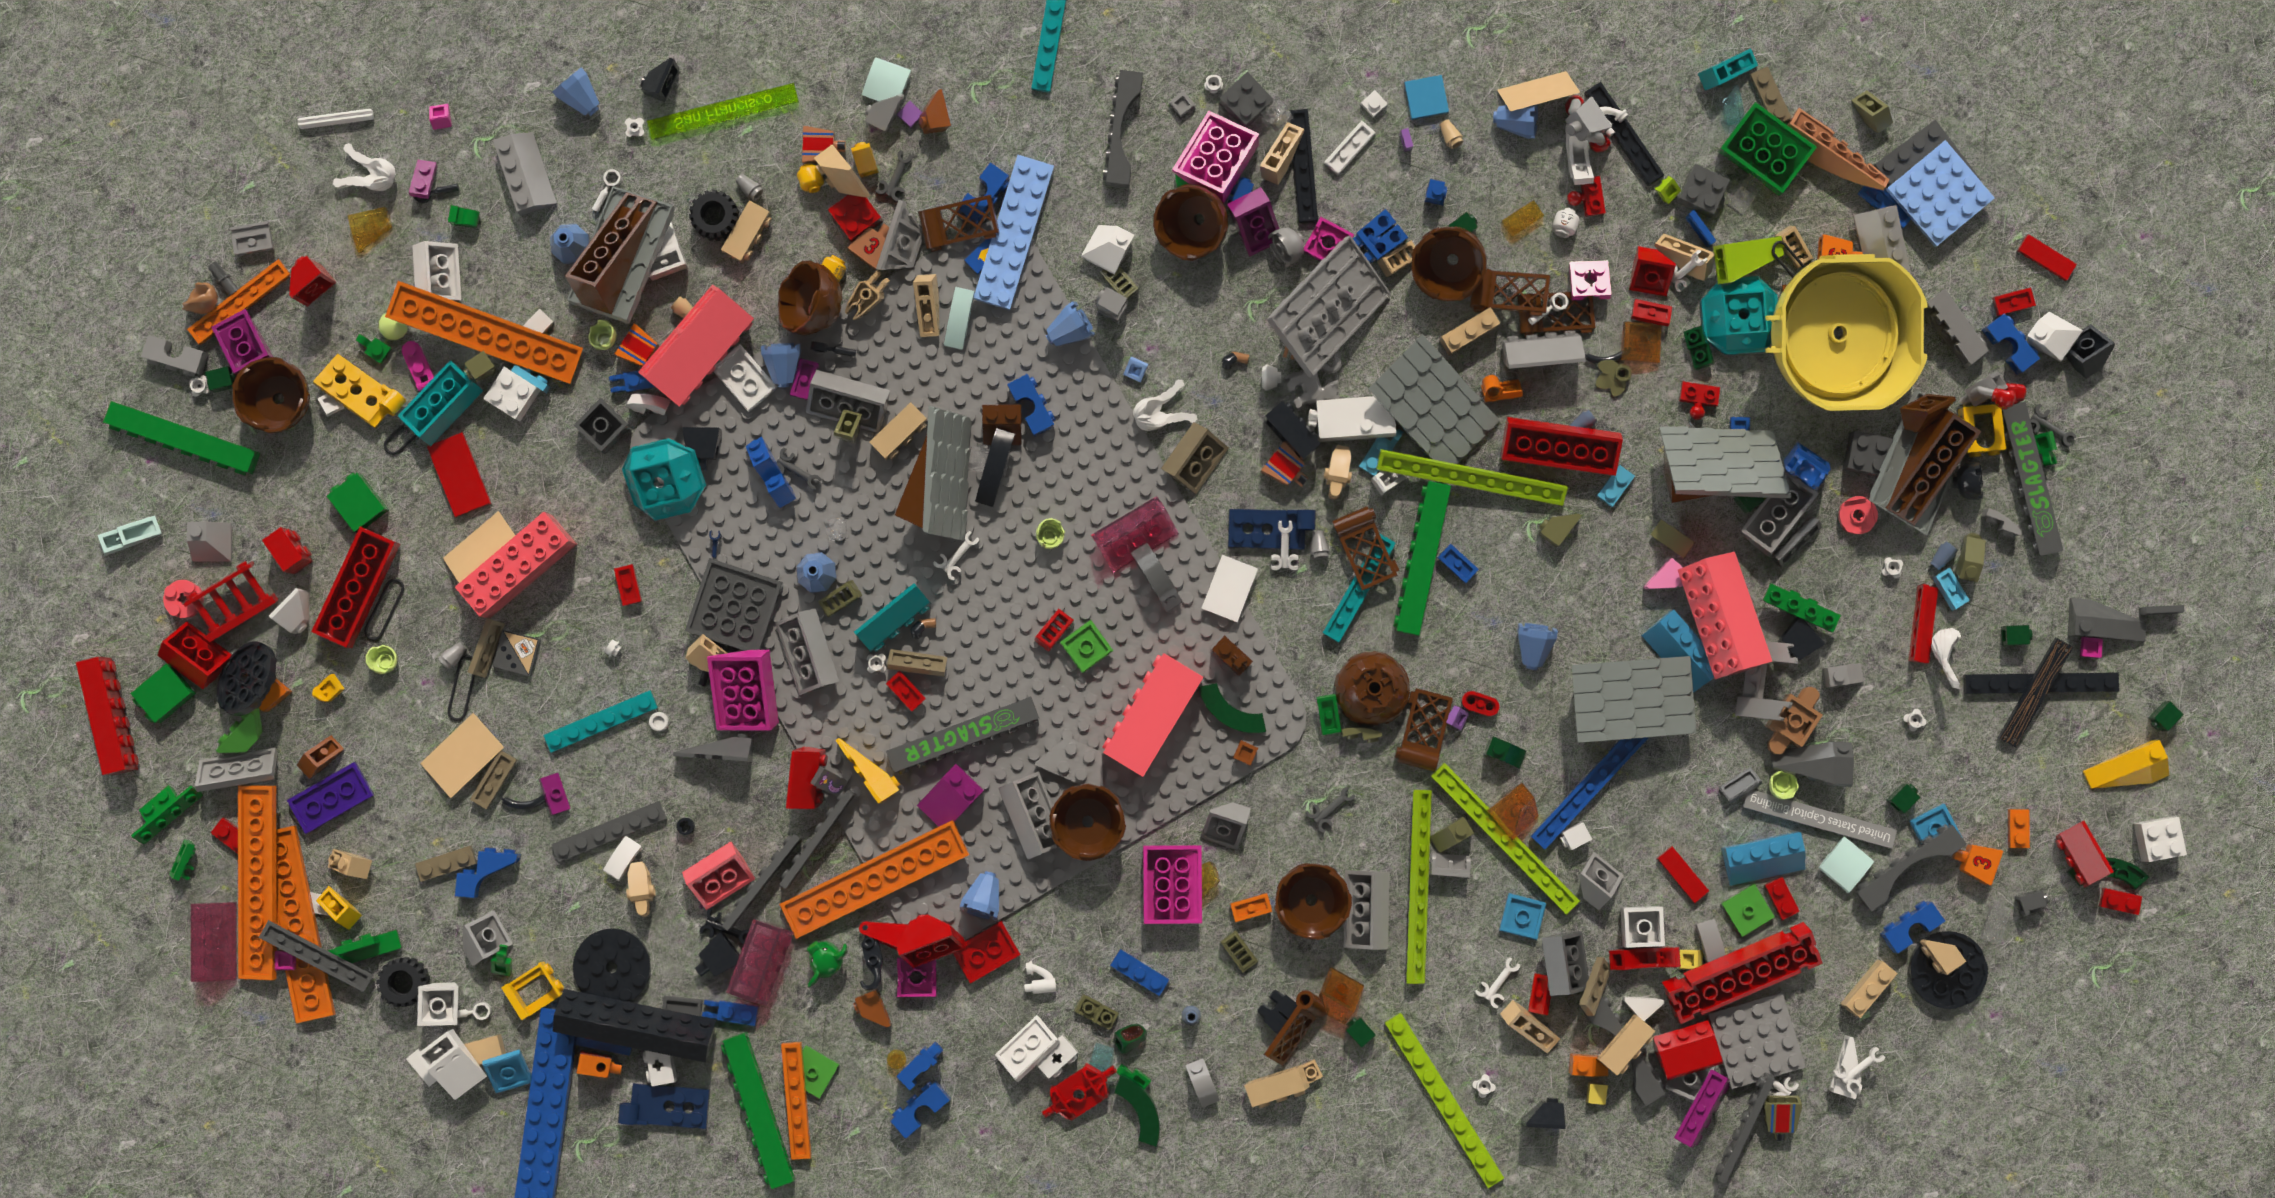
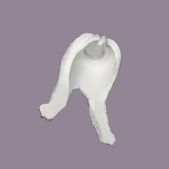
M345 144L343 147L344 151L353 160L367 167L370 175L366 177L355 176L334 179L333 185L335 187L355 185L365 186L374 191H385L393 185L396 173L394 166L389 161L381 158L371 159L359 152H355L351 144Z
M1178 379L1175 381V385L1161 395L1145 398L1137 403L1133 410V417L1140 429L1152 431L1161 429L1166 424L1188 420L1193 423L1198 420L1195 414L1183 412L1165 414L1160 411L1162 405L1168 402L1184 386L1183 380Z
M1953 628L1942 629L1932 638V652L1943 666V671L1950 681L1949 683L1952 688L1960 689V683L1951 669L1948 660L1952 649L1961 639L1959 631Z

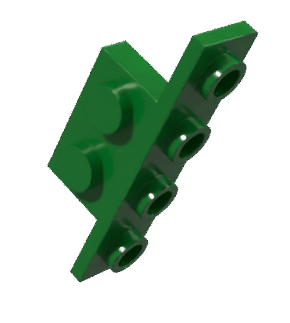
M1772 583L1769 584L1763 598L1764 602L1829 632H1834L1841 617L1840 614L1818 605L1819 602L1813 599L1800 597L1801 594L1796 591L1790 590L1789 592Z
M168 785L139 809L146 823L131 835L132 838L142 844H146L203 796L202 792H197L195 787L190 785L180 795H177L174 788Z
M393 930L376 936H371V933L359 936L360 940L355 942L352 939L340 942L341 946L328 951L350 963H355L401 949L402 945L398 931Z

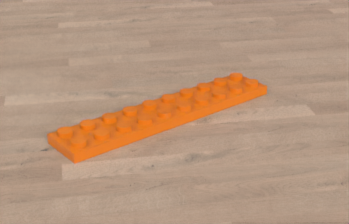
M400 281L397 282L385 315L388 319L480 352L484 351L493 357L571 384L583 350L582 347Z
M238 785V979L276 980L275 951H277V947L258 938L268 920L277 924L276 786Z
M952 820L779 905L797 939L970 854Z
M297 826L276 829L277 925L322 948ZM296 957V969L285 970L296 1023L336 1015L327 973Z

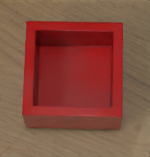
M848 194L828 209L830 215L851 243L867 228L871 227L874 229L883 222L881 216L866 197Z
M280 527L262 539V542L283 572L295 574L313 562L310 557L312 555L310 550L306 546H302L300 543L301 538L295 530L292 531Z

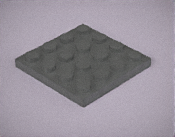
M1936 120L1873 165L1889 179L1887 185L1890 186L1946 140L1981 181Z
M709 558L685 631L699 636L704 634L711 640L744 651L761 650L783 582Z

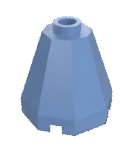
M582 67L552 91L558 99L583 115L589 114L592 116L599 110L597 106L600 103L588 75Z
M1538 104L1510 111L1507 105L1498 107L1497 111H1494L1493 123H1497V128L1527 139H1535Z
M577 224L560 225L550 236L551 253L564 264L575 263L589 244V235Z
M1073 301L1066 305L1047 328L1048 334L1046 338L1051 345L1061 346L1086 340L1095 335V332L1090 331L1093 327L1082 309L1077 310L1076 307L1079 306L1077 302Z
M794 343L771 344L768 347L767 345L761 346V355L773 384H778V387H790L789 383H793L801 354V343L795 344V347Z
M823 553L806 554L796 566L798 583L810 593L827 591L837 579L835 562ZM814 568H816V573L811 574Z
M1518 623L1517 633L1522 663L1526 665L1527 669L1537 670L1538 667L1543 666L1557 639L1558 631L1556 628H1552V631H1549L1548 626L1525 623V627H1523L1522 623Z
M985 871L984 874L980 873L962 898L959 909L963 911L966 908L968 909V914L989 920L990 916H993V920L997 921L999 914V879L996 878V874Z

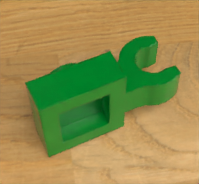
M359 334L356 338L357 342L367 347L364 353L380 364L383 363L392 350L390 346L376 337L370 341Z
M2053 431L2034 435L2038 452L2043 457L2044 466L2057 464V458L2052 452L2057 450Z
M500 944L499 952L492 956L491 973L510 977L512 958L506 957L508 952L507 945Z
M1121 1063L1117 1069L1119 1075L1124 1074L1132 1078L1144 1090L1151 1082V1079L1137 1068L1131 1072Z

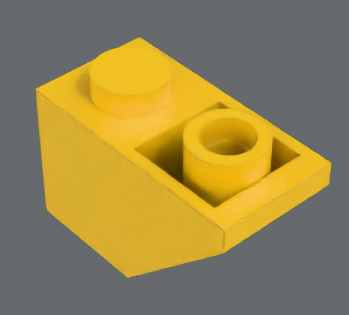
M865 142L855 144L851 151L860 178L879 173L870 144Z

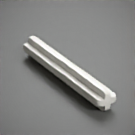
M372 109L304 117L298 119V126L300 129L373 120L374 113Z

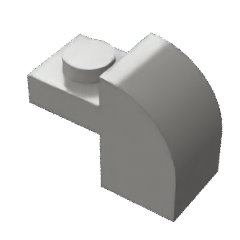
M1202 1058L1185 1065L1202 1108L1220 1101L1204 1059Z

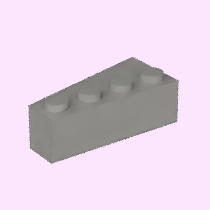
M1946 289L1938 292L1927 301V308L1924 309L1925 319L1965 367L1972 365L1989 351L1985 341L1978 336Z

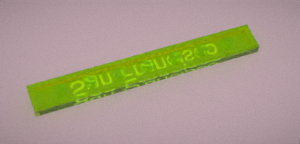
M790 83L647 120L651 139L655 140L798 103L799 100L795 84Z

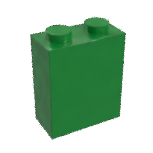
M357 472L349 474L344 479L345 482L340 486L337 484L332 487L327 495V498L355 533L358 532L359 527L367 528L389 511L363 475Z
M165 664L130 694L133 696L132 700L139 708L142 707L146 712L144 715L150 722L162 723L191 699L196 692L176 669L169 664Z

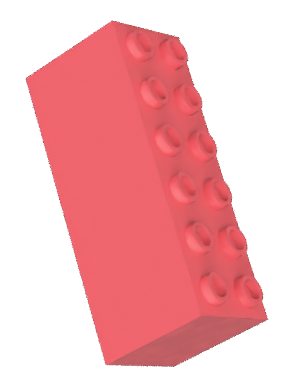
M711 285L638 373L680 407L681 404L684 405L688 402L691 392L694 389L697 390L702 385V379L706 375L709 376L715 370L714 365L727 356V350L730 346H735L738 343L741 333L750 329L754 318L722 290Z
M542 512L456 585L455 588L479 617L490 619L574 548L577 543L553 515Z
M1735 552L1705 558L1678 569L1714 679L1741 673L1772 662Z
M1163 653L1162 657L1160 655L1156 657L1152 664L1155 667L1152 673L1148 671L1142 681L1145 683L1142 690L1139 688L1136 690L1132 697L1135 700L1132 706L1127 705L1122 713L1125 718L1122 722L1118 721L1112 730L1115 733L1112 739L1107 738L1102 746L1105 749L1104 754L1142 777L1203 679V676Z

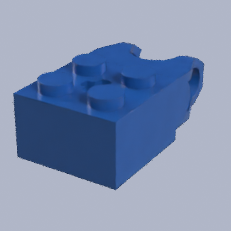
M1798 441L1784 459L1786 472L1794 477H1799L1805 485L1815 490L1819 488L1831 470L1829 462Z

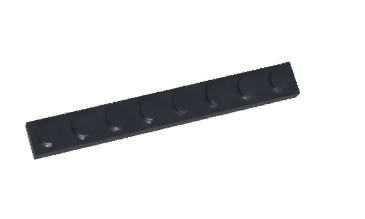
M2119 672L2059 673L2048 693L2119 692ZM2034 674L1963 675L1964 694L2023 693Z

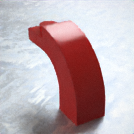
M1641 947L1609 950L1610 970L1681 967L1679 947Z

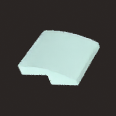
M875 57L862 95L881 101L903 94L911 70Z
M1844 836L1818 868L1849 893L1865 875L1874 861Z

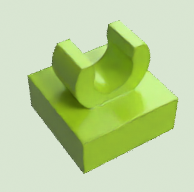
M1670 176L1663 179L1659 187H1655L1657 193L1667 204L1682 191Z

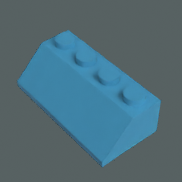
M1670 610L1641 635L1660 658L1690 656L1693 693L1714 678L1702 641L1675 610Z
M1792 832L1721 848L1730 886L1805 870V847L1801 832Z

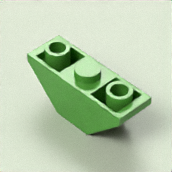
M259 708L241 716L242 720L240 722L235 721L231 725L229 734L226 735L224 733L217 741L219 746L216 749L218 753L247 752L263 731Z

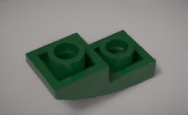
M1698 326L1684 331L1687 349L1691 353L1694 369L1699 370L1714 365L1711 349L1703 327Z

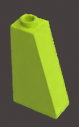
M1778 236L1713 246L1718 284L1734 282L1775 260L1772 254V246L1775 242L1782 241V237ZM1777 244L1775 247V254L1778 258L1784 255V245Z

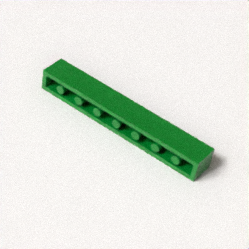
M113 401L110 402L103 423L109 424V429L120 432L123 429L127 431L126 435L135 438L141 435L145 437L144 441L155 445L157 441L163 443V448L174 451V448L181 449V454L192 457V454L198 455V460L207 463L213 460L217 462L216 466L228 469L229 466L235 468V473L246 476V473H254L261 454Z
M1428 481L1426 485L1423 484L1421 496H1424L1423 503H1419L1417 514L1420 517L1419 521L1415 522L1413 533L1416 535L1415 540H1411L1409 552H1412L1411 559H1407L1405 570L1408 573L1407 578H1403L1401 589L1404 592L1403 597L1399 596L1397 608H1400L1398 616L1395 615L1393 626L1396 627L1395 632L1414 636L1420 635L1451 485Z
M744 1032L723 1040L721 1048L724 1056L727 1055L730 1062L727 1063L730 1074H734L736 1080L733 1082L734 1088L737 1093H740L742 1099L739 1100L742 1111H746L748 1117L745 1119L749 1130L752 1129L754 1135L752 1143L754 1148H758L760 1154L758 1161L761 1167L764 1166L766 1185H770L771 1189L794 1182L795 1176L748 1033Z

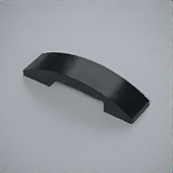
M996 428L975 502L994 507L1015 433Z

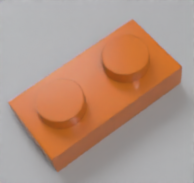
M2008 809V848H2030V815L2028 809Z
M1267 893L1230 903L1235 922L1272 912Z

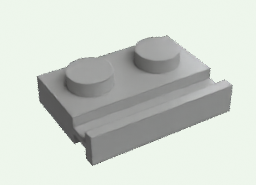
M269 221L230 227L234 255L239 256L274 249Z

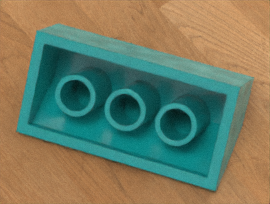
M450 360L398 414V417L420 439L432 446L483 390L472 379L469 380L466 374Z
M913 583L856 629L854 633L871 652L873 650L877 652L885 645L883 643L888 638L892 640L900 633L899 629L901 627L911 625L915 621L914 617L917 614L923 615L930 609L929 605L931 602L918 586Z

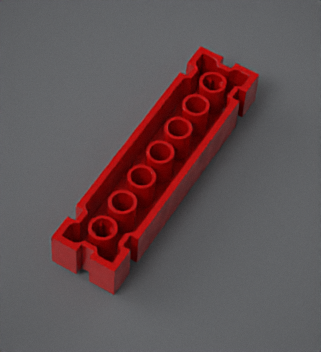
M1802 922L1790 927L1791 932L1787 934L1783 931L1689 970L1683 973L1684 978L1678 980L1675 976L1663 981L1662 985L1667 997L1670 999L1669 1004L1673 1015L1680 1024L1694 1019L1693 1014L1700 1012L1701 1015H1704L1800 974V969L1805 966L1809 970L1823 964L1820 953L1814 946L1816 941L1813 932Z

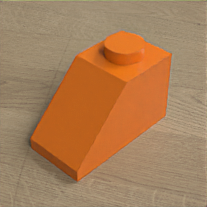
M1570 1053L1569 1073L1571 1075L1608 1076V1068L1597 1059L1598 1055Z

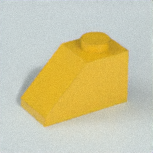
M330 886L316 900L335 922L348 930L362 916L351 903Z

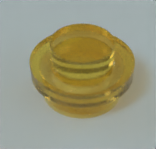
M892 1050L887 1056V1063L893 1069H900L906 1063V1055L901 1050Z

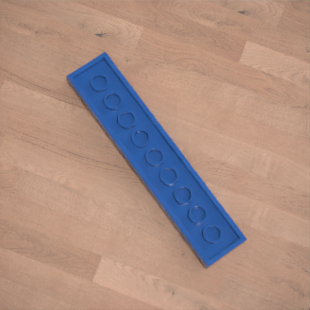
M543 1007L540 1012L515 1198H555L577 1037L552 1032L554 1013L556 1009Z

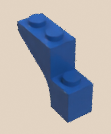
M763 437L753 440L750 444L746 445L753 467L765 482L769 494L778 507L781 508L795 500L796 497L792 487L782 474Z
M486 847L484 851H478L476 874L475 870L463 869V872L457 873L455 896L478 897L483 880L490 874L519 862L521 854H516V850L512 849L496 852V848Z

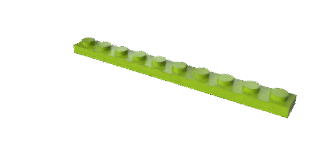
M1380 449L1376 466L1377 470L1561 506L1564 504L1568 489L1565 485Z
M1443 763L1431 775L1437 784L1566 915L1580 902L1446 763Z
M1413 790L1406 983L1425 984L1432 790Z
M1400 1012L1385 1021L1384 1023L1487 1188L1503 1180L1504 1176L1402 1013Z

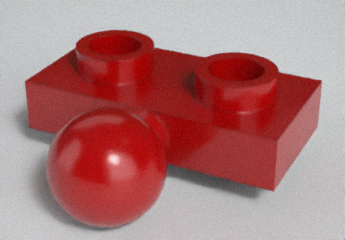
M1600 176L1594 177V183L1581 185L1582 194L1578 191H1571L1567 195V202L1572 206H1577L1583 201L1585 217L1604 215L1606 213Z
M1682 381L1679 401L1694 404L1690 409V416L1694 420H1700L1705 415L1702 405L1718 406L1720 387Z

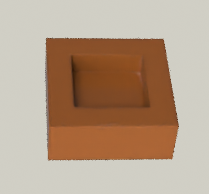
M1240 740L1233 758L1251 766L1258 747Z

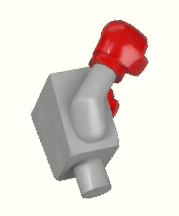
M1579 95L1569 97L1565 103V111L1569 115L1566 118L1568 124L1566 132L1570 136L1575 135L1579 141L1587 140L1589 147L1595 152L1599 153L1607 150L1611 142L1608 136L1603 134L1612 125L1594 98L1590 97L1584 102Z
M1995 372L1966 389V395L1960 398V402L1963 407H1969L1972 404L1976 407L1988 399H1992L1996 406L2006 410L2025 399L2026 387L2022 384L2005 383L2000 373Z

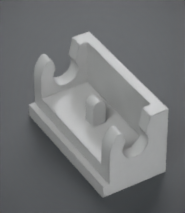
M1431 853L1429 874L1470 878L1471 858L1464 855Z

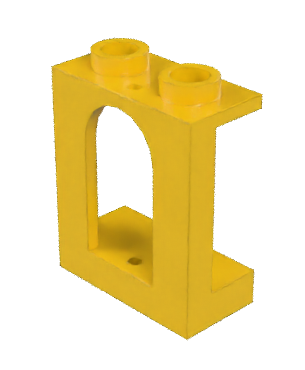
M1996 404L1958 409V416L1974 427V416L1992 414L1994 443L1989 448H1983L1975 440L1966 453L1969 454L1970 458L1980 457L1981 453H1988V456L2000 455V451L2006 449L2002 409L1996 406Z
M540 962L534 968L501 987L521 1020L528 1018L562 996L564 986L559 979L556 980L552 974L554 971L549 963ZM545 975L552 986L551 991L526 1006L517 990L536 977Z

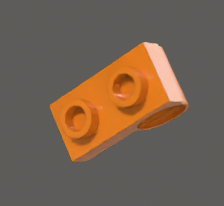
M1488 375L1482 380L1481 392L1485 402L1523 397L1519 379L1499 382L1497 376Z

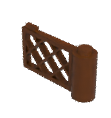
M991 195L918 211L926 249L930 248L931 252L942 250V245L981 236H984L985 239L994 238L996 233L999 232ZM987 200L989 208L986 213L977 209L980 201ZM962 205L972 208L967 218L959 213ZM949 209L954 213L949 222L943 219L941 210ZM974 211L983 215L979 225L969 220ZM956 215L965 220L961 229L951 224ZM986 218L992 221L994 230L987 231L981 227ZM968 222L976 227L973 235L963 232ZM949 227L958 231L955 239L948 240L946 232Z
M1487 269L1479 286L1471 294L1470 307L1473 308L1474 312L1478 313L1491 307V309L1530 312V316H1542V313L1547 312L1551 275ZM1497 276L1506 277L1509 282L1500 288L1496 284ZM1519 278H1524L1528 283L1519 290L1514 282ZM1538 279L1546 280L1545 287L1540 291L1533 285ZM1512 284L1517 292L1508 298L1503 291ZM1531 286L1536 294L1527 299L1522 292ZM1500 293L1506 298V301L1501 305L1494 304V298ZM1520 294L1526 302L1521 306H1515L1512 300ZM1540 296L1543 300V307H1534L1530 302Z
M1560 292L1565 294L1571 303L1566 309L1561 310L1563 313L1558 319L1550 313L1547 314L1554 321V324L1547 328H1543L1544 317L1532 325L1528 321L1531 317L1530 312L1518 311L1520 334H1524L1526 338V335H1534L1541 332L1580 330V333H1591L1592 329L1596 328L1593 296H1588V304L1584 308L1576 300H1572L1571 292ZM1533 293L1524 294L1527 299L1535 295ZM1549 293L1548 299L1550 300L1556 293ZM1521 295L1517 296L1518 306L1526 302ZM1540 296L1530 302L1534 307L1542 308ZM1558 297V298L1555 300V305H1557V306H1559V307H1562V306L1558 303V301H1559V299H1560V298ZM1573 304L1581 310L1576 318L1568 312ZM1583 313L1590 318V325H1583L1578 320ZM1564 314L1573 320L1569 326H1564L1559 321Z
M1368 506L1332 521L1362 591L1398 576L1397 572L1400 571L1396 561H1391L1374 522V519H1376L1373 508L1369 509ZM1371 529L1374 530L1376 535L1373 542L1363 539L1365 532ZM1350 538L1359 540L1356 549L1348 548L1345 540ZM1361 541L1372 545L1368 555L1358 552ZM1374 546L1382 549L1383 555L1381 560L1370 556ZM1356 554L1367 558L1363 568L1355 565L1354 559ZM1369 559L1379 562L1376 573L1365 569ZM1381 564L1389 566L1392 573L1387 576L1378 574ZM1364 571L1374 575L1372 582L1366 585L1363 584L1361 579Z
M1417 688L1415 692H1410L1408 703L1412 704L1401 747L1396 748L1394 758H1398V763L1435 772L1447 725L1446 721L1453 700L1452 697ZM1418 694L1426 695L1430 703L1420 707L1417 702ZM1439 699L1448 701L1446 709L1441 712L1438 711L1434 704ZM1432 705L1437 714L1428 719L1422 709ZM1420 711L1425 721L1416 726L1412 718L1415 713ZM1439 716L1442 721V727L1435 731L1429 721ZM1427 723L1432 733L1423 738L1418 727ZM1413 730H1416L1420 737V740L1415 743L1407 741L1408 734ZM1433 734L1438 741L1436 748L1429 747L1425 739Z
M1303 990L1297 995V1007L1264 1053L1266 1057L1282 1066L1290 1059L1293 1051L1315 1019L1324 1017L1328 1012V1003L1308 990Z

